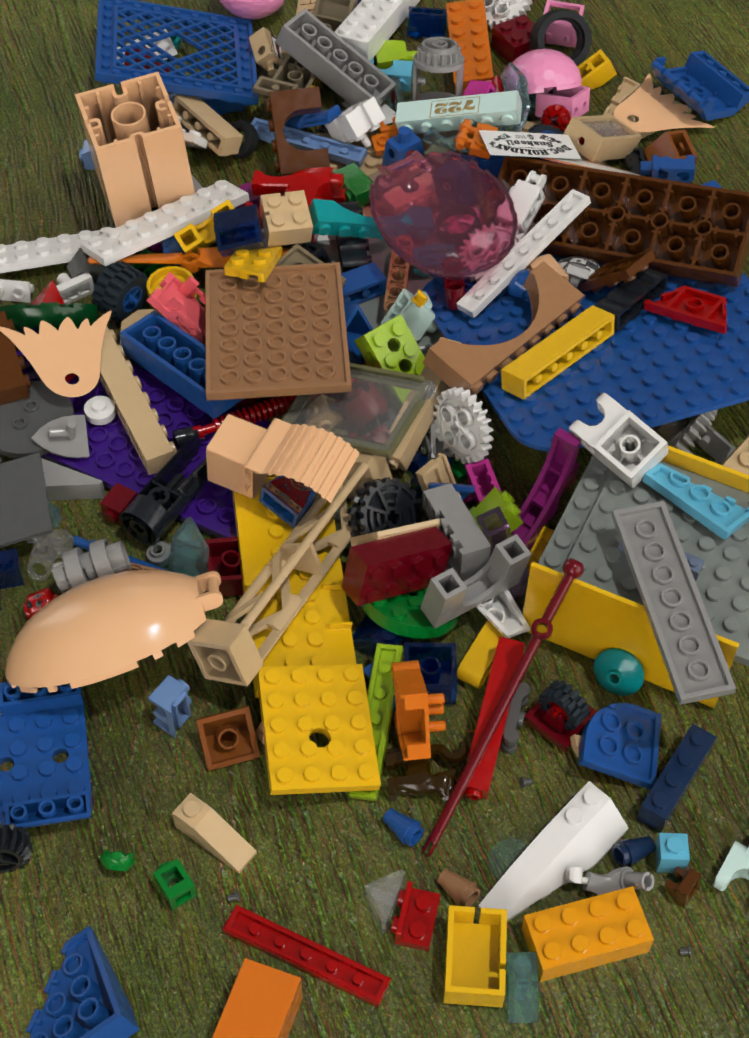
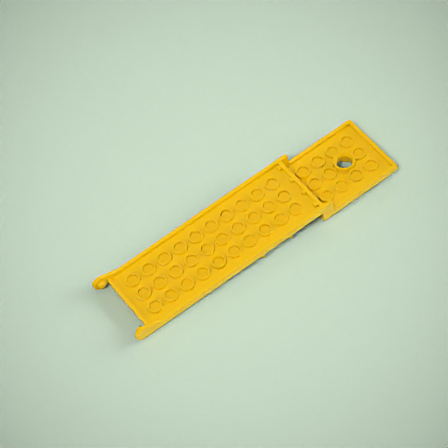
M277 474L268 475L263 485L278 477ZM262 486L254 499L232 491L238 549L241 560V575L243 578V594L294 529L259 502ZM327 501L317 515L325 511L331 503ZM334 515L314 542L336 532ZM309 531L300 536L296 543H301ZM327 546L317 551L321 563L333 548L332 546ZM340 556L266 656L263 666L253 678L255 698H259L270 795L379 790L381 787L363 666L356 663L351 630L353 623L350 622L346 592L341 588L343 571ZM293 569L289 574L291 594L298 596L313 574ZM272 575L268 578V580L265 582V584L262 586V588L259 590L256 596L267 589V587L272 582ZM281 586L252 624L282 610ZM267 628L251 636L257 650L273 629ZM313 733H321L328 738L329 744L325 747H317L313 741H310L309 736Z

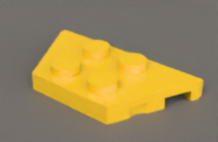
M282 246L237 250L224 266L225 275L242 279H249V275L258 276V282H265L283 255Z

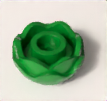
M104 850L103 854H100L101 863L108 870L129 871L136 861L132 852L127 854L123 851L110 852L109 850Z

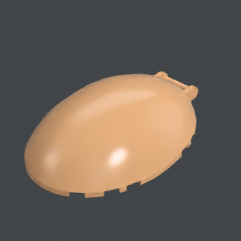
M162 570L124 571L93 579L64 592L40 608L26 622L16 636L9 651L5 669L8 684L12 688L19 686L21 692L36 693L38 688L47 687L49 693L57 692L58 685L70 683L72 689L90 685L138 668L137 661L153 655L155 660L162 657L163 653L161 650L175 643L179 648L195 637L194 630L206 621L205 612L222 605L223 595L219 592V585L221 584L220 574L210 571L192 577L186 574Z

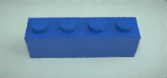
M375 262L341 273L346 278V284L342 287L344 305L360 304L385 295L386 277Z

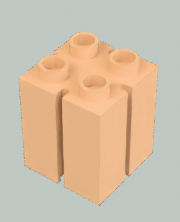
M159 72L120 82L122 95L116 94L113 84L75 94L95 172L116 227L124 225L129 220H135L144 216L145 213L152 211L154 207L159 209L165 204L180 200L183 196L195 194L182 126L169 100V95Z

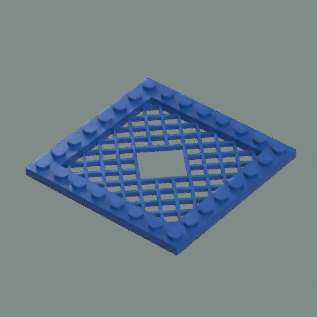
M98 0L94 80L105 84L115 83L121 85L120 82L159 72L167 93L173 92L184 96L192 95L204 99H218L227 103L237 102L247 106L258 105L259 95L253 92V87L257 82L256 62L249 37L253 35L252 20L137 0ZM128 22V23L131 24V25H130V26H126V25L123 24V23ZM125 32H128V33H130L131 35L127 36V35H125L124 33H125ZM154 32H158V33L161 34V35L156 36V35L153 34V33H154ZM148 35V36L151 37V38H150V39H146V38L143 37V36ZM177 35L200 51L177 59L155 45L154 42ZM203 35H206V36L209 37V38H208V39H205V38H203L202 36H203ZM136 38H137V39H139L141 42H136V41H134L133 39H136ZM225 38L228 42H224L221 39ZM124 42H128V43H130L131 45H128V46H127V45L124 44ZM148 45L151 48L146 49L143 46ZM203 45H207L210 48L206 49ZM137 48L140 50V52H136L133 49ZM156 51H157V52L160 53L161 55H158V56H157V55H155L153 52H156ZM216 51L219 53V55H215L212 52ZM124 52H128V53H130L131 55L126 56V55L123 54V53H124ZM148 55L151 58L146 59L143 56ZM203 55H208L211 58L207 59ZM136 58H137V59H139L141 62H138V63H137V62H135L133 59H136ZM168 58V59L171 60V61H170V62H166V61L163 60V59ZM194 58H198V59L201 60V61L196 62V61L193 60V59H194ZM223 58H227L230 61L226 62ZM186 61H187V62H189L191 65H188V66H187V65L184 64L183 62H186ZM217 61L220 65H216L213 62ZM128 62L131 65L126 66L123 63ZM154 62H158L162 65L157 66L154 64ZM207 64L211 68L207 69L203 65ZM148 65L151 68L146 69L143 66ZM174 65H178L181 68L177 69L174 67ZM168 68L171 72L167 73L163 69ZM198 68V69L201 70V71H200V72H196V71L193 70V69ZM223 68H228L231 71L227 72ZM217 71V72H219L221 75H216V74L213 73V72ZM184 72H189L192 75L187 76ZM204 75H209L212 78L207 79ZM224 78H228L231 81L227 82L224 80Z

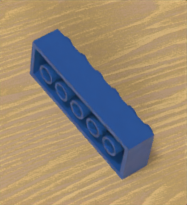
M156 311L151 312L119 332L121 345L127 357L213 419L243 400L207 401L206 346Z

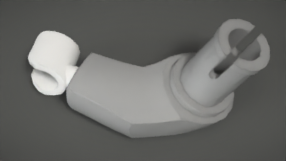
M627 866L619 867L604 875L587 872L585 877H583V868L566 867V880L568 882L582 884L583 890L597 896L631 886L636 890L650 891L654 886V877L652 874H649L650 872H634Z

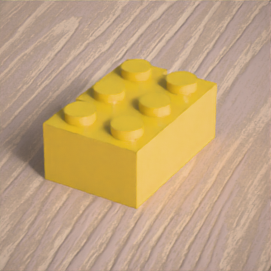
M449 905L443 1003L502 1008L505 999L507 909L481 908L479 924H473L475 907Z

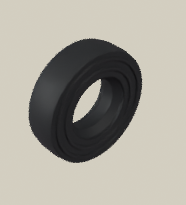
M235 121L230 125L239 133L244 132L245 142L240 147L239 153L231 156L247 158L254 152L257 146V131L249 122Z

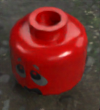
M47 587L29 594L26 598V603L23 604L27 618L30 619L40 608L59 596L60 593H54L53 590Z

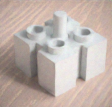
M371 97L350 106L331 123L324 125L332 139L348 144L361 140L364 147L368 148L372 143L366 133L380 127L379 123L386 118L375 97Z

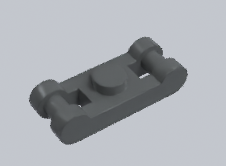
M524 682L520 683L511 700L501 749L506 754H513L517 750L519 732L516 728H522L525 712L521 711V709L527 706L530 695V687Z

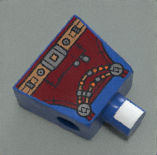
M282 475L262 486L259 502L292 528H295L316 500L317 493L311 487L305 486L304 483Z

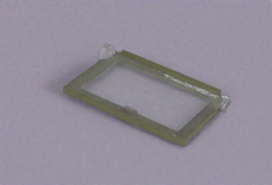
M350 363L352 392L297 395L281 419L290 424H307L308 426H316L319 429L323 428L325 431L332 432L335 436L343 438V441L351 444V447L359 452L391 458L426 400L434 399L436 386L433 381L425 380L424 376Z

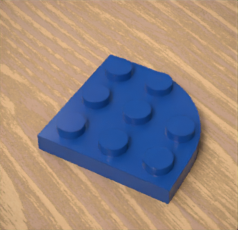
M615 703L601 709L588 720L583 729L578 764L649 790L652 789L656 783L662 714L629 703Z

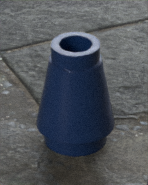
M650 836L619 840L612 847V854L615 862L620 867H631L655 852L656 846Z

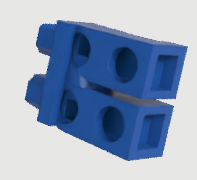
M653 155L652 161H640L639 175L693 184L695 155H686V159H672L666 156L659 158V155Z

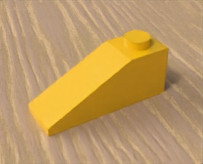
M601 49L577 66L581 74L582 86L590 87V90L601 87L617 75L611 61Z

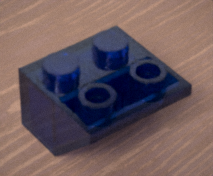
M257 204L213 213L217 247L222 257L233 255L234 252L241 249L266 248Z

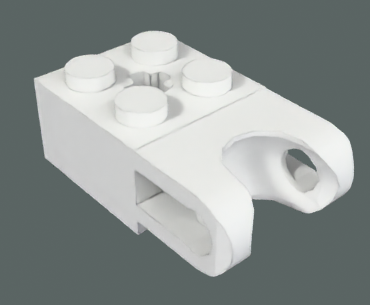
M602 393L596 401L598 410L604 415L603 421L596 426H588L580 420H576L568 429L570 433L581 440L580 444L634 489L643 479L644 474L655 467L668 454V442L630 410L627 411L608 394Z

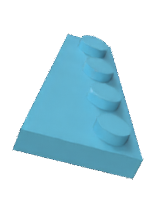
M659 463L644 474L642 480L644 483L723 540H726L749 522V506L745 509L735 504L737 500L726 496L724 499L712 493L713 488L705 484L691 483L690 477L662 463Z

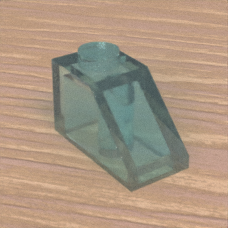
M536 952L506 953L505 991L508 1023L538 1022Z

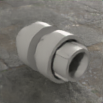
M103 538L89 544L90 551L83 553L79 547L63 552V561L52 564L53 575L59 590L63 593L93 579L130 570L131 564L123 542L118 541L109 544L108 540Z

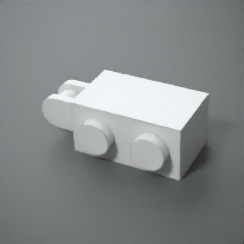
M531 170L525 181L517 180L515 186H512L509 191L507 201L499 209L498 217L501 224L504 223L505 227L512 225L513 230L519 228L520 233L526 234L545 199L542 189L547 180L546 175L542 174L540 176L536 174V171Z

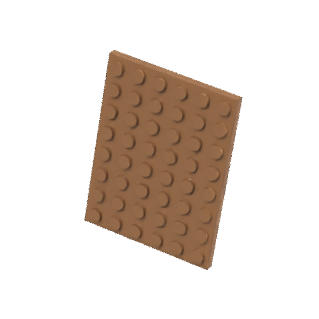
M340 262L275 266L265 282H258V276L249 275V279H242L225 275L224 269L205 270L207 401L352 392Z

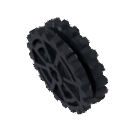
M390 477L382 478V480L374 479L372 482L363 483L364 488H357V496L351 497L350 502L353 505L347 511L351 515V519L347 521L348 526L352 527L353 530L350 533L351 537L422 522V517L425 516L424 511L420 510L422 505L421 499L417 500L415 497L417 494L415 489L409 490L407 482L400 483L399 478L390 479Z

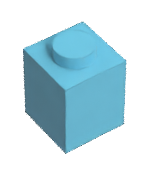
M659 833L655 843L656 873H674L677 866L686 870L690 861L688 834Z

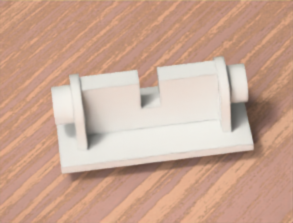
M0 279V300L31 303V293L34 292V284H30L28 281Z

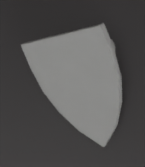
M85 415L64 416L52 420L42 426L31 438L41 448L52 454L67 458H89Z

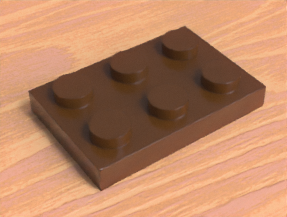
M648 250L603 264L589 275L588 279H584L579 283L578 286L582 292L589 290L596 292L606 285L610 288L617 285L620 281L624 283L630 282L637 277L636 273L649 267L648 263L656 257L652 250Z

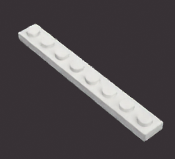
M572 189L456 303L458 310L475 318L510 283L520 270H524L591 203L590 197Z

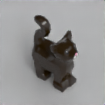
M460 742L458 751L453 753L443 744L430 745L431 758L408 761L403 760L400 747L386 749L387 771H394L396 767L400 766L405 767L406 775L393 776L387 779L390 802L396 801L398 795L420 797L434 794L442 800H448L454 785L457 783L454 779L456 768L432 775V756L439 754L446 761L457 763L467 757L468 746L464 742Z

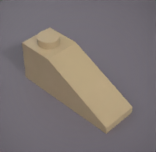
M191 792L172 813L177 829L238 874L257 853L215 810Z

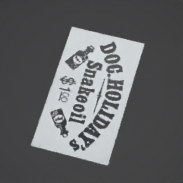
M479 130L490 155L581 159L570 137L565 134Z

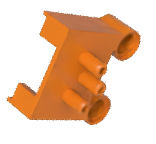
M418 660L392 662L391 672L393 686L395 687L396 711H394L395 730L403 760L431 758L430 732L445 731L446 723L444 720L429 722V715L444 713V694H428Z

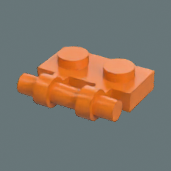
M464 119L459 126V134L455 138V148L459 151L466 148L469 149V155L489 159L490 154L479 130L498 131V127L478 123L475 128L471 126L472 122L470 119Z

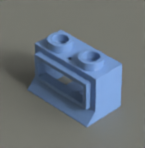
M168 675L148 697V701L157 706L153 711V714L156 716L153 724L177 739L176 729H180L191 716L190 704L192 700L188 696L189 685L182 679L176 680Z

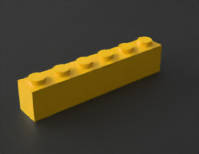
M590 306L502 368V389L523 400L614 335L615 315L596 306Z

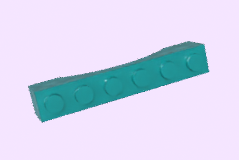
M313 199L308 207L313 224L312 234L323 236L335 235L341 237L377 238L381 240H395L398 237H407L411 241L428 242L436 230L430 208L411 207L398 216L373 218L354 213L333 200Z

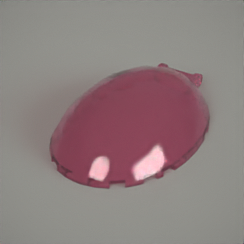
M417 150L412 152L411 156L387 167L385 165L379 167L380 175L376 177L374 184H371L369 193L370 209L374 223L387 245L413 268L426 275L440 279L466 280L491 271L509 254L518 232V219L514 203L501 182L487 169L484 171L479 168L478 162L473 159L469 162L462 159L461 154L449 150L446 153L430 152L426 157H423Z

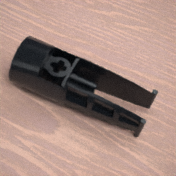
M198 430L193 431L194 436L165 463L120 514V520L125 529L133 537L145 544L154 545L208 480L206 458L187 479L181 474L201 447Z

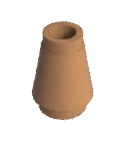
M448 869L442 871L437 879V883L441 885L458 906L471 907L480 895V890L477 888L476 883Z

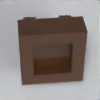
M677 866L674 870V876L680 882L674 883L668 879L665 883V889L675 897L677 904L685 908L698 890L702 874L693 868L688 871Z

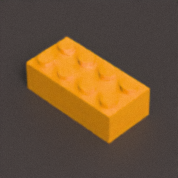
M633 886L524 915L521 926L539 982L648 953L654 941Z

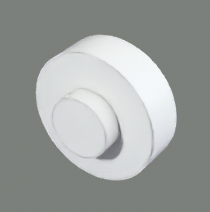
M95 396L85 403V417L91 424H108L116 415L114 402L106 396Z

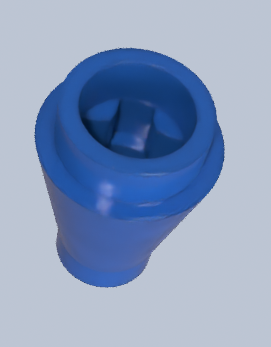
M394 808L389 809L383 817V822L389 826L403 845H416L424 834V828L421 827L419 821L397 812Z

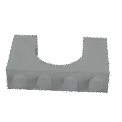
M515 534L496 544L487 564L464 582L453 567L431 578L420 609L434 629L517 585L532 555L519 536Z

